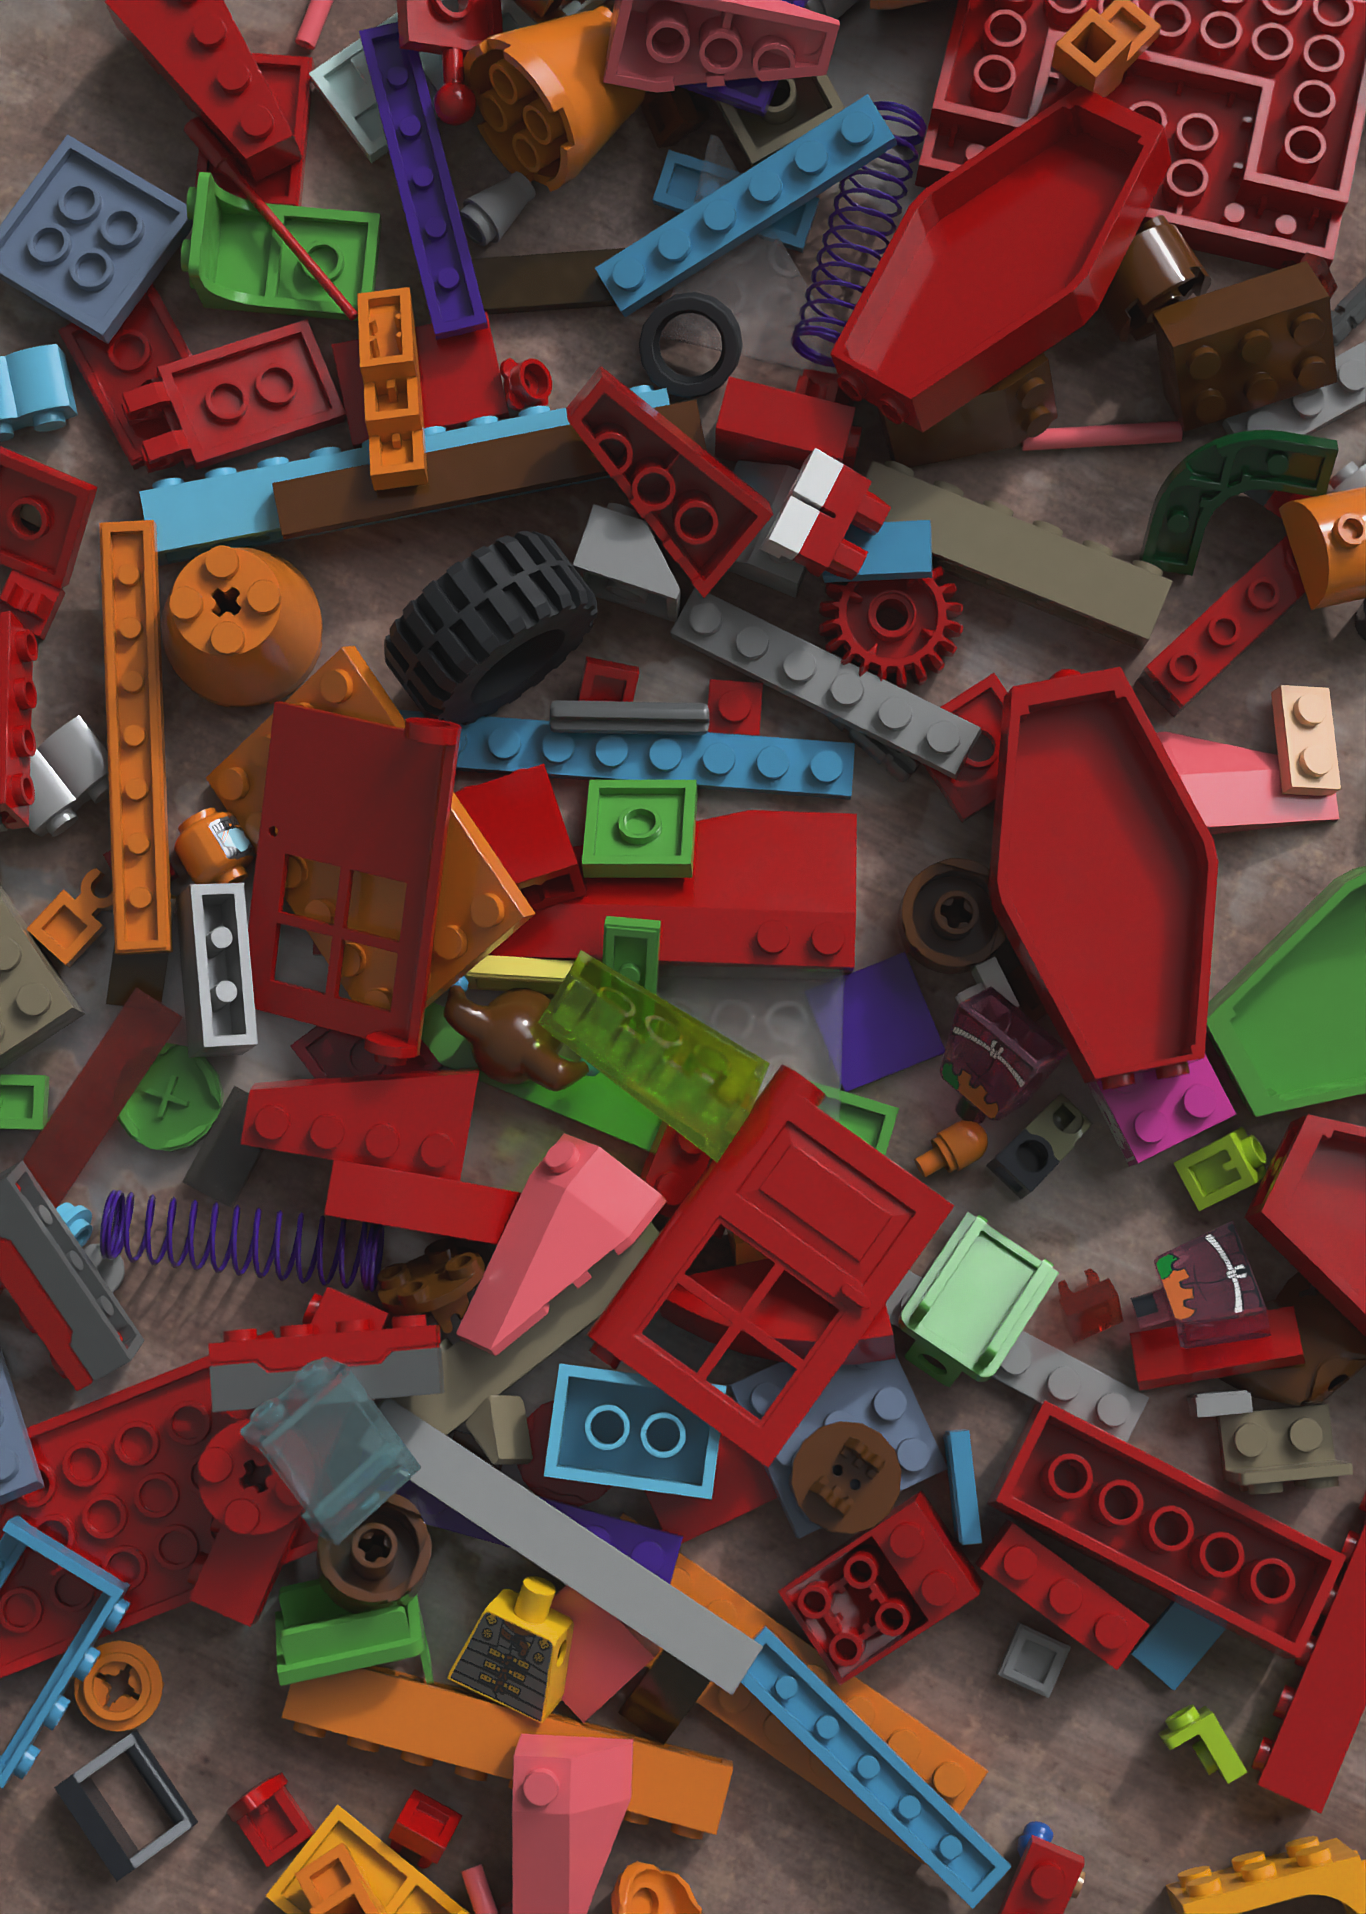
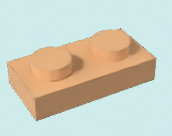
M1280 685L1271 692L1282 794L1332 796L1341 790L1329 688Z

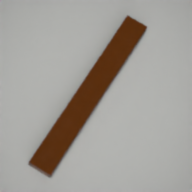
M697 400L654 408L707 451ZM571 424L427 452L428 484L374 491L370 476V464L274 482L272 486L281 533L284 539L608 476L609 474Z

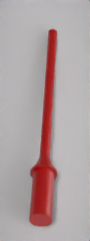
M200 117L191 119L185 125L184 132L214 166V172L224 175L236 184L350 321L356 319L358 312L241 175L236 164V156L233 153H229Z

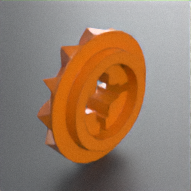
M123 1640L104 1643L95 1648L101 1654L85 1680L82 1682L76 1677L74 1679L76 1703L86 1719L101 1729L126 1731L136 1728L148 1720L159 1707L165 1685L159 1668V1661L153 1658L143 1645ZM129 1665L132 1666L129 1672L128 1684L134 1688V1692L139 1694L140 1697L123 1694L113 1701L111 1706H108L112 1686L99 1673L105 1676L109 1674L116 1677L123 1670L127 1669Z

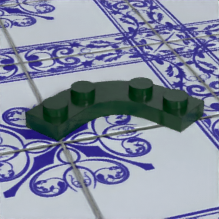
M1250 430L1226 435L1199 447L1184 458L1161 485L1151 509L1139 557L1140 561L1155 565L1162 571L1193 576L1205 528L1213 512L1228 498L1248 490H1276L1312 497L1326 494L1339 451L1337 440L1285 431Z

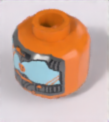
M215 808L204 809L186 819L178 827L180 835L175 841L174 849L195 884L241 883L248 877L245 868L250 865L255 857V851L238 820L232 813H217Z

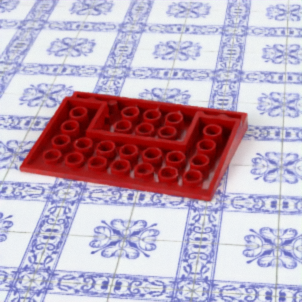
M958 0L914 186L929 187L1078 88L1053 68L1052 58L1055 44L1090 8L1101 15L1114 0ZM1130 0L1161 25L1160 34L1124 72L1122 82L1105 98L1164 125L1172 160L1139 229L1150 219L1163 215L1169 224H1174L1193 250L1276 269H1283L1307 261L1317 278L1324 280L1334 260L1342 215L1349 199L1366 115V0Z

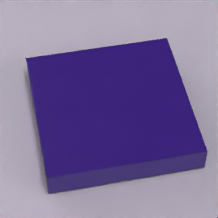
M905 952L804 992L844 1092L853 1091L946 1053Z

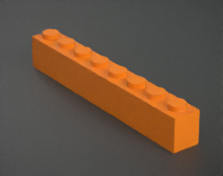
M378 1665L290 1684L281 1717L295 1721L293 1730L305 1735L324 1738L327 1730L347 1735L346 1744L357 1749L379 1752L380 1745L402 1750L400 1758L413 1764L432 1767L434 1759L456 1765L455 1774L472 1780L486 1781L488 1774L510 1779L508 1787L512 1790L514 1754L521 1734L634 1739L632 1795L623 1820L648 1825L650 1817L672 1823L671 1832L698 1840L703 1839L704 1832L717 1835L733 1772L732 1760L669 1743L663 1745L654 1739L587 1721L583 1723L579 1719L553 1712L541 1724L474 1691L438 1681L427 1685L426 1679L423 1677Z

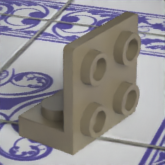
M1329 1404L1253 1410L1251 1413L1216 1416L1223 1480L1239 1484L1240 1492H1249V1494L1283 1492L1282 1481L1294 1480L1295 1486H1305V1489L1339 1486L1338 1476L1353 1475L1352 1463L1335 1460Z

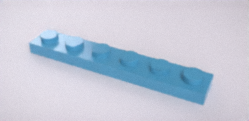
M867 94L603 262L595 270L624 317H627L898 145L896 139Z
M764 1626L752 1638L762 1645L763 1648L741 1683L973 1909L1011 1868L1010 1863L767 1626Z

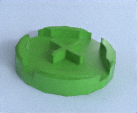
M161 1043L143 1048L127 1060L120 1072L121 1075L117 1080V1086L114 1089L113 1103L117 1120L130 1138L150 1149L168 1152L193 1147L208 1136L221 1116L224 1098L220 1076L206 1057L189 1058L187 1046L171 1043Z

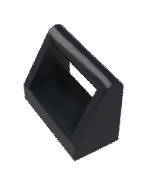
M137 1729L54 1787L116 1882L198 1823V1820ZM123 1752L126 1753L174 1825L140 1850H138L90 1778V1775Z

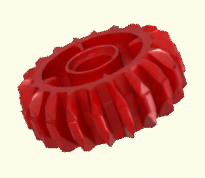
M941 566L935 567L932 570V578L842 582L844 585L837 582H829L826 585L825 593L835 601L820 603L819 613L831 618V620H827L819 625V634L826 637H837L825 645V651L833 655L844 651L845 655L841 658V664H855L860 668V677L866 671L880 677V681L886 680L887 677H894V684L905 690L907 686L906 674L910 673L914 682L921 686L927 681L923 665L932 672L939 674L943 671L945 665L938 654L953 657L957 650V646L948 638L960 637L963 632V625L948 619L960 616L963 612V605L957 602H945L956 594L957 587L954 583H947L940 587L937 585L945 572ZM884 609H895L903 615L905 625L898 630H886L879 625L876 615Z

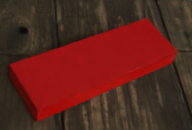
M1294 1306L1129 1333L1140 1391L1305 1363Z

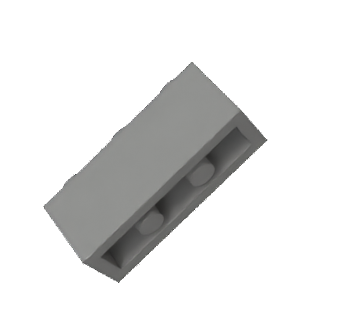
M244 883L190 884L176 897L189 1058L243 1055L258 1045Z

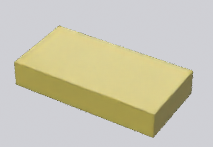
M487 955L464 975L469 981V989L508 991L512 988H530L542 994L572 995V993H575L576 972L574 960Z

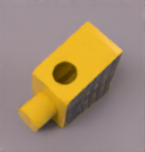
M529 1576L524 1579L520 1593L511 1589H503L481 1614L449 1671L447 1679L542 1724L560 1703L564 1695L574 1623L569 1616L550 1608L556 1592L555 1586L544 1578Z

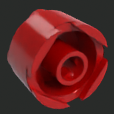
M269 1417L241 1420L222 1429L209 1442L198 1464L199 1491L208 1511L219 1523L235 1533L260 1535L276 1531L301 1517L307 1511L316 1494L320 1475L318 1455L310 1439L295 1426L280 1419ZM253 1461L258 1467L269 1465L272 1474L265 1479L268 1487L266 1490L260 1484L252 1486L247 1476L253 1472L251 1465Z

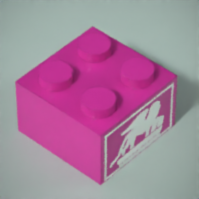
M1206 1055L1205 1058L1188 1064L1190 1074L1157 1080L1156 1072L1153 1070L1134 1074L1136 1081L1134 1085L1104 1091L1101 1081L1087 1083L1129 1167L1236 1115Z

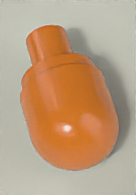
M958 1121L936 1134L937 1137L931 1140L933 1148L915 1158L914 1161L924 1178L943 1167L949 1173L954 1170L960 1171L979 1160L985 1154L988 1147L987 1133L975 1121Z

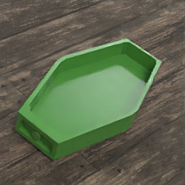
M1366 866L1354 868L1335 878L1208 1002L1206 1034L1244 1106L1255 1117L1366 1093Z

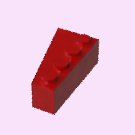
M224 0L104 1L117 29L128 41L130 40L152 68L170 84L186 106L202 119L229 153H233L236 156V161L255 182L302 159L294 134Z
M600 366L566 408L567 420L610 477H613L639 515L652 528L675 562H678L691 579L692 584L701 596L705 598L774 515L769 501Z
M479 1067L254 1083L249 1091L240 1144L460 1181Z

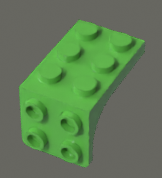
M199 172L197 187H189L187 195L188 220H193L191 239H184L182 243L181 269L183 272H188L190 288L196 290L204 308L350 320L249 200L221 189L215 183L212 173ZM266 203L358 312L357 294L375 291L382 227L380 213Z

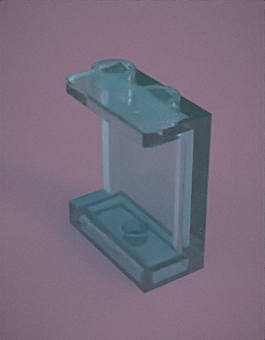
M328 1357L314 1360L303 1366L296 1373L294 1383L277 1398H271L259 1405L251 1414V1421L240 1431L247 1442L260 1449L306 1510L302 1518L312 1531L336 1545L343 1541L422 1468L350 1368Z

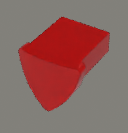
M282 1772L270 1776L251 1788L226 1812L232 1822H237L266 1867H269L315 1833V1829L285 1785L288 1783V1780Z

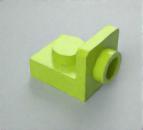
M1243 1127L1235 1129L1226 1136L1173 1163L1199 1211L1256 1184L1264 1178L1267 1171L1264 1167L1267 1164V1157L1262 1145L1254 1135L1248 1136Z
M1192 1704L1176 1711L1165 1720L1168 1728L1158 1733L1169 1750L1178 1747L1197 1735L1200 1741L1191 1746L1208 1775L1218 1771L1228 1784L1248 1773L1214 1713L1206 1706L1197 1710Z

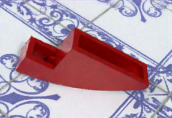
M334 1160L324 1215L384 1225L389 1228L498 1245L522 1193L417 1173Z
M767 1258L687 1276L740 1313L775 1263ZM784 1270L749 1318V1321L798 1357L804 1359L839 1309L835 1306L829 1307L828 1301ZM680 1284L676 1285L660 1307L663 1318L714 1344H718L732 1324L731 1321ZM886 1303L842 1365L896 1359L894 1335ZM743 1330L739 1332L728 1348L746 1355L786 1362Z

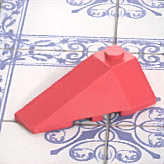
M615 0L603 82L659 93L675 91V86L707 83V87L725 86V81L757 77L760 81L764 82L826 75L840 22L835 18L782 0Z
M1166 731L1156 732L1211 835L1339 820L1336 793L1332 796L1282 794L1279 760L1276 754Z
M564 1133L530 1174L456 1335L460 1340L497 1356L545 1317L549 1312V1301L571 1283L579 1289L590 1280L592 1276L587 1270L610 1251L614 1250L619 1256L634 1244L667 1201L658 1191L601 1147Z
M537 1734L520 1735L514 1754L513 1914H587L631 1799L634 1739Z

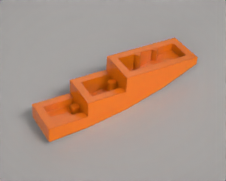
M410 287L358 293L360 370L364 383L365 423L369 435L370 476L374 491L428 484L421 383Z

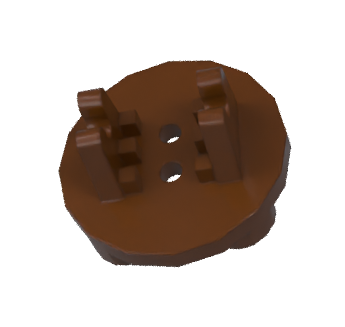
M452 1238L437 1240L425 1248L424 1255L407 1263L392 1264L378 1273L376 1277L380 1285L378 1296L386 1312L394 1315L421 1314L426 1315V1317L431 1315L436 1324L440 1325V1330L446 1334L453 1330L450 1320L453 1314L456 1313L457 1317L462 1321L469 1306L467 1293L481 1281L486 1267L477 1250L457 1247L455 1240Z
M837 1421L817 1428L801 1442L792 1460L789 1486L794 1494L797 1506L811 1522L830 1532L854 1534L876 1526L891 1512L900 1494L902 1471L895 1450L881 1433L862 1423ZM835 1465H839L842 1469L841 1474L838 1476L834 1475L832 1471ZM853 1479L859 1482V1487L856 1490L850 1487V1482Z

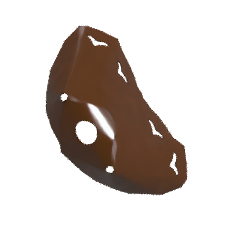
M1298 1272L1287 1281L1275 1300L1262 1303L1264 1305L1262 1307H1259V1304L1250 1305L1244 1308L1242 1312H1237L1233 1316L1294 1306L1305 1363L1220 1377L1219 1379L1237 1389L1247 1390L1254 1398L1297 1406H1305L1311 1402H1323L1366 1366V1337L1316 1288L1315 1296L1305 1295L1300 1297L1299 1293L1310 1289L1311 1283ZM1345 1374L1344 1377L1329 1386L1335 1377Z

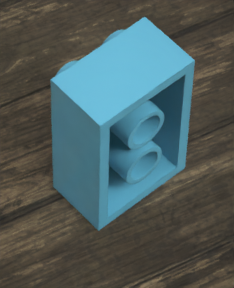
M559 1363L544 1477L712 1499L720 1432L640 1374ZM712 1384L721 1392L726 1394L727 1386Z

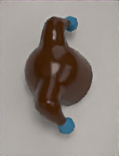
M465 976L448 989L449 994L443 1012L444 1018L455 1031L470 1042L474 1061L479 1069L489 1078L503 1084H523L532 1080L548 1090L557 1092L573 1085L584 1076H596L601 1071L602 1060L597 1054L585 1053L577 1062L566 1060L558 1055L566 1035L564 1018L555 1003L544 994L530 988H512L501 993L487 1006H482L467 999L465 992L468 989L469 981Z

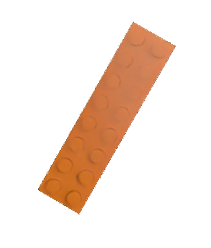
M625 1512L620 1516V1519L640 1524ZM679 1551L670 1585L751 1639L764 1626H767L960 1815L989 1772L987 1768L857 1676H854L840 1686L813 1645ZM659 1653L646 1665V1667L652 1665V1663L655 1661ZM710 1681L696 1701L698 1704L926 1865L894 1831L742 1683L739 1684L734 1694L731 1695Z

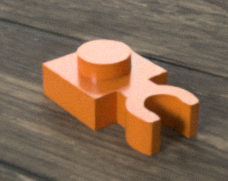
M97 868L89 871L84 876L81 882V894L76 899L63 889L27 928L37 940L69 968L106 929L95 917L101 911L113 909V890L105 898H98L95 894L97 883L105 876Z

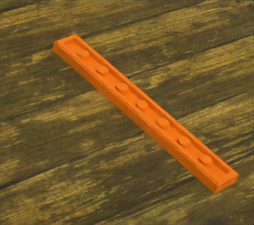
M154 520L99 523L115 954L173 952L157 525Z

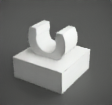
M996 957L975 966L971 973L977 985L958 993V996L955 997L959 1007L968 1014H972L988 1005L995 1020L1015 1011L1020 1006Z

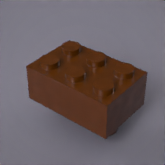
M1307 261L1152 311L1164 396L1184 432L1337 383L1330 296Z

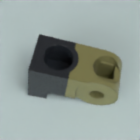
M1060 1093L986 1166L1020 1199H1023L1074 1148L1073 1145L1093 1123Z

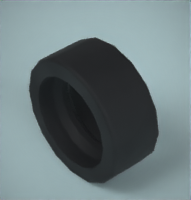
M698 292L676 294L659 304L643 324L638 343L641 364L651 381L661 389L667 388V393L683 398L706 396L723 386L738 366L743 347L740 325L731 310L715 297ZM688 313L705 316L714 323L721 335L722 341L720 359L713 369L703 375L692 377L677 374L669 368L661 356L659 344L662 330L667 323L678 315Z

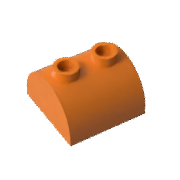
M1366 486L1290 501L1282 505L1279 511L1311 610L1365 599Z

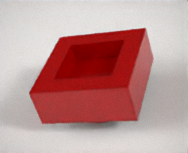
M586 656L576 701L633 702L640 674L639 667Z
M710 679L708 732L759 736L763 683Z

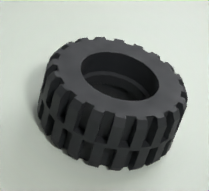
M528 531L517 532L514 537L507 535L497 539L494 544L488 547L483 546L472 552L471 556L464 561H458L452 565L438 580H433L429 583L416 600L409 602L403 609V615L395 619L389 628L390 634L385 637V662L426 718L468 725L474 723L482 716L487 717L497 712L503 705L510 704L521 697L522 693L544 680L550 671L557 669L566 660V656L571 651L578 648L583 642V636L592 629L594 625L593 620L597 618L595 594L549 536L534 531L532 533Z

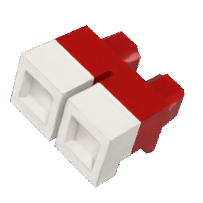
M815 448L805 459L784 500L785 503L781 506L760 549L777 558L784 556L803 565L816 577H819L826 570L833 575L853 580L859 573L868 551L844 539L850 524L875 536L882 527L891 507L878 496L868 491L872 483L871 480Z

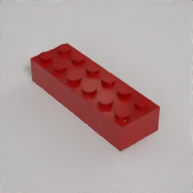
M1046 1400L1034 1405L987 1502V1505L1283 1659L1301 1658L1347 1557Z

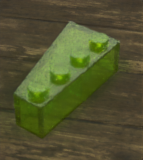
M582 950L538 1021V1024L550 1032L553 1037L567 1045L716 1162L719 1161L749 1116L770 1064Z

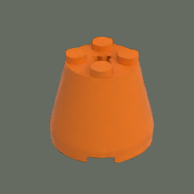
M599 6L594 10L495 34L472 47L464 58V84L472 91L474 90L477 104L484 118V121L478 124L477 127L487 145L511 174L518 171L530 182L535 180L546 185L550 192L573 180L639 107L645 97V90L603 82L613 14L607 7Z
M216 546L191 560L182 569L169 592L161 621V634L165 653L181 680L193 692L209 702L228 708L229 706H256L268 702L272 704L296 690L310 675L317 663L323 645L321 642L323 620L320 603L308 580L294 565L284 558L257 548ZM223 603L230 612H225L220 616L221 609L219 606Z

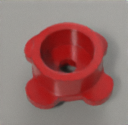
M508 358L501 363L500 373L505 378L504 391L506 393V401L513 410L519 411L524 406L548 405V396L552 391V378L549 370L541 361L530 358L516 363L512 358Z

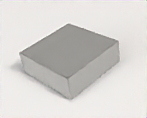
M1237 1389L1195 1393L1187 1397L1189 1416L1199 1418L1253 1412L1251 1393H1248L1247 1390Z
M1018 1622L996 1673L1005 1679L1049 1698L1071 1646Z

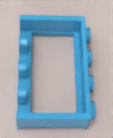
M19 1515L8 1520L2 1529L5 1534L0 1540V1590L26 1547L29 1546L101 1590L102 1594L2 1756L0 1755V1788H3L14 1775L21 1780L24 1779L41 1752L39 1748L33 1745L44 1726L53 1731L71 1703L69 1699L63 1696L74 1677L83 1682L100 1656L101 1652L95 1649L93 1645L104 1628L112 1633L115 1631L131 1605L130 1602L123 1599L131 1584L121 1581L34 1528Z

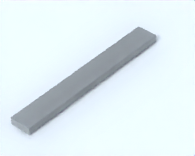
M390 1398L384 1400L356 1442L358 1446L731 1695L734 1694L763 1648L762 1645Z

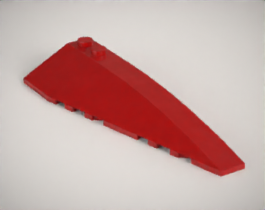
M746 810L696 821L692 878H584L582 870L583 845L572 847L587 894L534 911L536 914L488 954L491 956L574 960L575 965L602 966L604 923L606 916L661 921L658 968L848 975L855 968L857 814ZM313 942V955L323 956Z

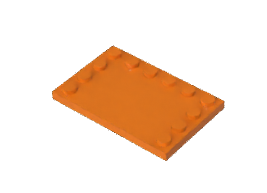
M355 646L341 647L285 701L291 704L400 728L405 727L404 718ZM273 714L206 777L226 810L232 813L238 820L254 847L256 855ZM454 792L425 1009L536 914ZM275 827V833L278 834V829ZM289 855L284 898L296 915L334 924L341 867ZM354 871L347 928L400 940L407 883ZM306 930L329 964L332 937ZM345 940L340 982L350 998L354 1001L391 1010L398 953Z

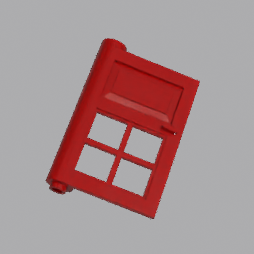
M274 702L248 924L255 1009L365 1038V1050L373 1053L374 1061L380 1064L403 1066L407 1064L408 1058L419 1055L461 725L439 719L412 717L406 718L405 727L400 728L287 702ZM275 827L278 829V834L275 833ZM289 855L341 867L334 924L283 911ZM354 871L407 883L400 940L347 928ZM281 924L332 937L325 993L274 980ZM345 940L398 953L391 1010L339 997Z
M784 1064L776 1071L586 1334L595 1341L589 1351L616 1370L623 1361L768 1468L954 1208L952 1203L819 1109L827 1096L805 1077ZM720 1224L775 1263L740 1313L685 1274ZM784 1270L839 1309L804 1359L798 1357L749 1321V1318ZM677 1284L683 1286L732 1322L697 1373L642 1334ZM741 1330L796 1369L761 1420L706 1381V1378Z

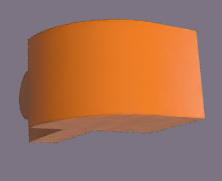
M1114 0L1101 15L1090 8L1055 44L1052 66L1075 86H1082L1091 92L1105 97L1122 82L1124 72L1159 37L1161 25L1130 0Z
M343 1842L294 1874L313 1907L309 1910L311 1914H387L380 1900L374 1895L350 1850Z

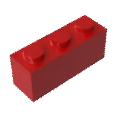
M1006 1519L975 1562L979 1568L1115 1670L1119 1669L1150 1625L1008 1519Z

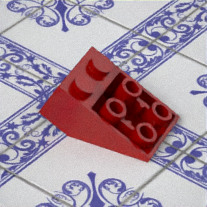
M921 1490L892 1509L876 1526L860 1531L777 1592L841 1686L979 1596L984 1582Z

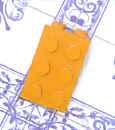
M338 1804L265 1895L286 1914H311L309 1910L313 1907L294 1874L343 1842L350 1850L374 1895L380 1900L387 1914H470Z
M1309 1836L1286 1843V1852L1265 1857L1263 1851L1241 1854L1231 1859L1232 1867L1211 1872L1209 1866L1187 1869L1177 1874L1178 1882L1168 1884L1166 1888L1171 1906L1177 1914H1238L1305 1895L1329 1896L1342 1903L1346 1914H1366V1859L1361 1860L1356 1850L1350 1849L1338 1838L1319 1842L1317 1836Z

